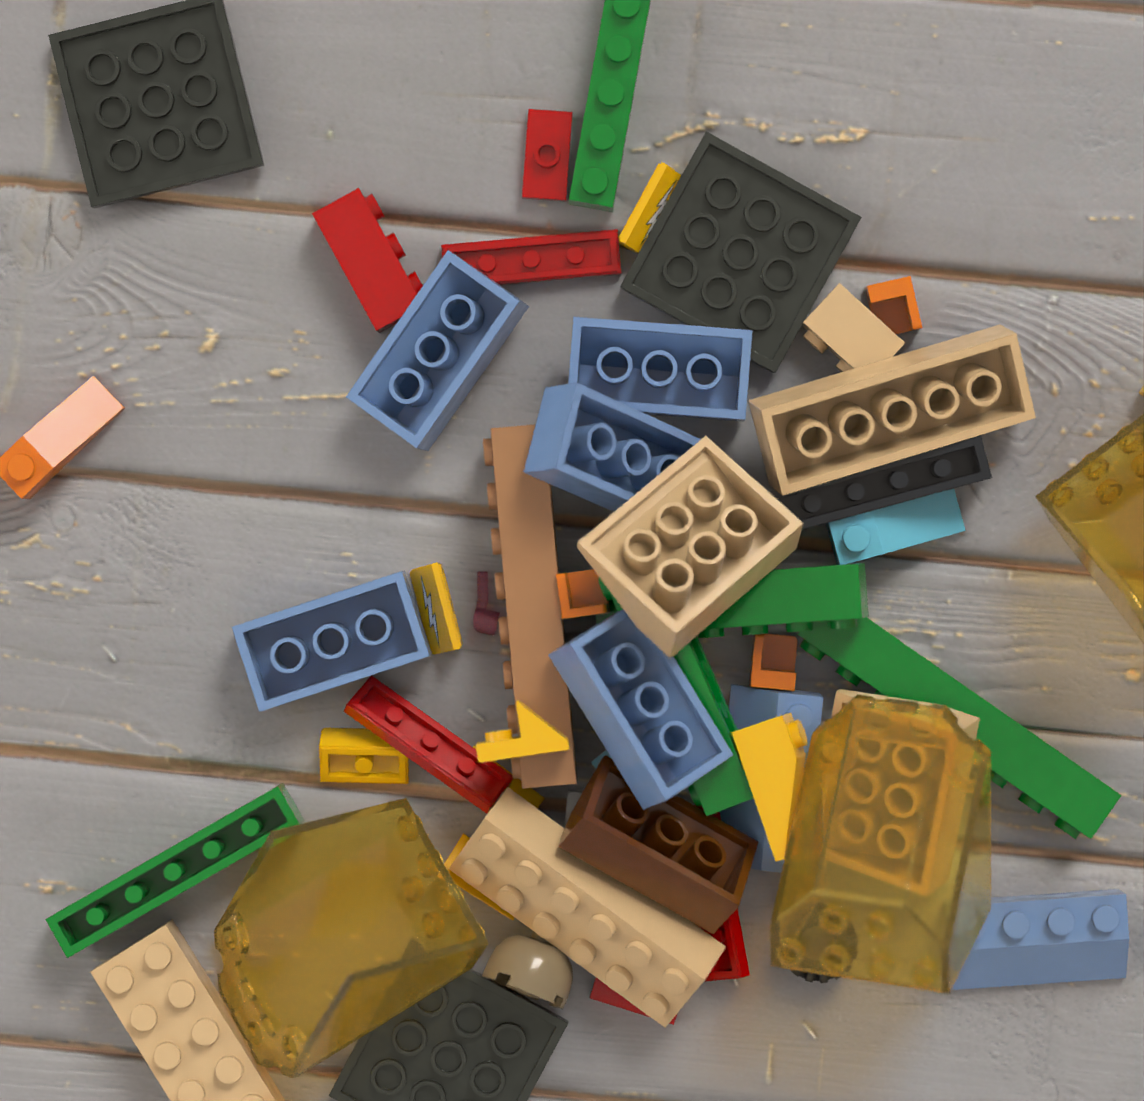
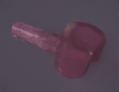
M480 571L477 572V601L473 626L477 632L493 636L496 633L500 612L487 609L488 572Z

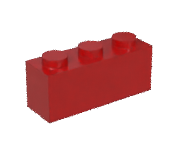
M357 188L317 210L312 215L375 330L381 333L397 324L423 284L415 271L409 275L405 272L399 260L405 257L406 254L394 232L388 236L383 232L378 221L384 218L385 215L374 195L370 194L364 197L361 190Z

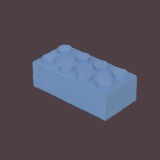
M579 383L545 387L523 473L615 512L701 439Z
M400 571L232 627L259 712L432 655L405 571Z

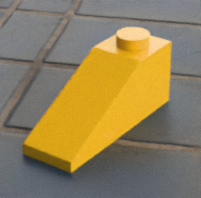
M791 712L732 732L776 862L794 854L806 758L803 746L808 744L800 720L794 721Z

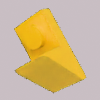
M519 700L516 701L521 736L512 737L511 729L485 732V741L476 743L478 763L569 750L570 748L568 737Z

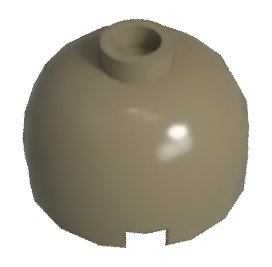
M533 931L531 937L514 935L505 938L496 946L488 959L482 977L493 979L492 981L531 999L538 1000L541 998L550 1002V1006L563 1009L571 990L573 969L567 955Z

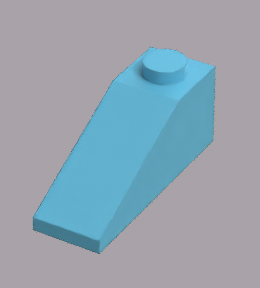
M955 489L825 523L837 565L853 563L966 531Z

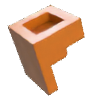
M911 276L865 287L870 311L895 334L922 328Z
M594 569L556 574L562 619L610 612L609 601L601 591L598 580L599 576Z
M778 634L753 635L749 675L750 687L795 691V663L798 642L795 636Z

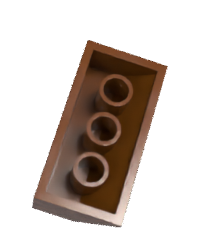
M605 755L573 808L558 847L714 934L740 905L759 842L712 815L706 816L704 810L677 795L664 802L642 809L612 758Z

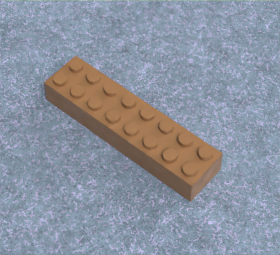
M536 424L490 428L491 438L483 439L485 466H494L495 483H487L489 510H498L499 528H491L493 555L502 554L503 572L495 573L497 600L506 599L507 616L499 618L501 645L510 644L511 660L503 662L505 689H514L515 705H508L507 707L508 729L512 730V734L517 733L518 736H521L516 701L519 700L568 737L570 746L569 750L511 758L513 779L521 778L522 789L577 783L570 690L548 656L565 644L564 622L561 614L556 574H559L552 486L549 483L523 473Z

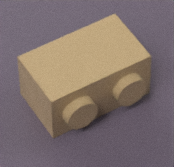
M840 283L802 324L807 330L803 338L821 354L826 349L832 352L840 360L836 365L840 372L893 357L905 344L901 338Z

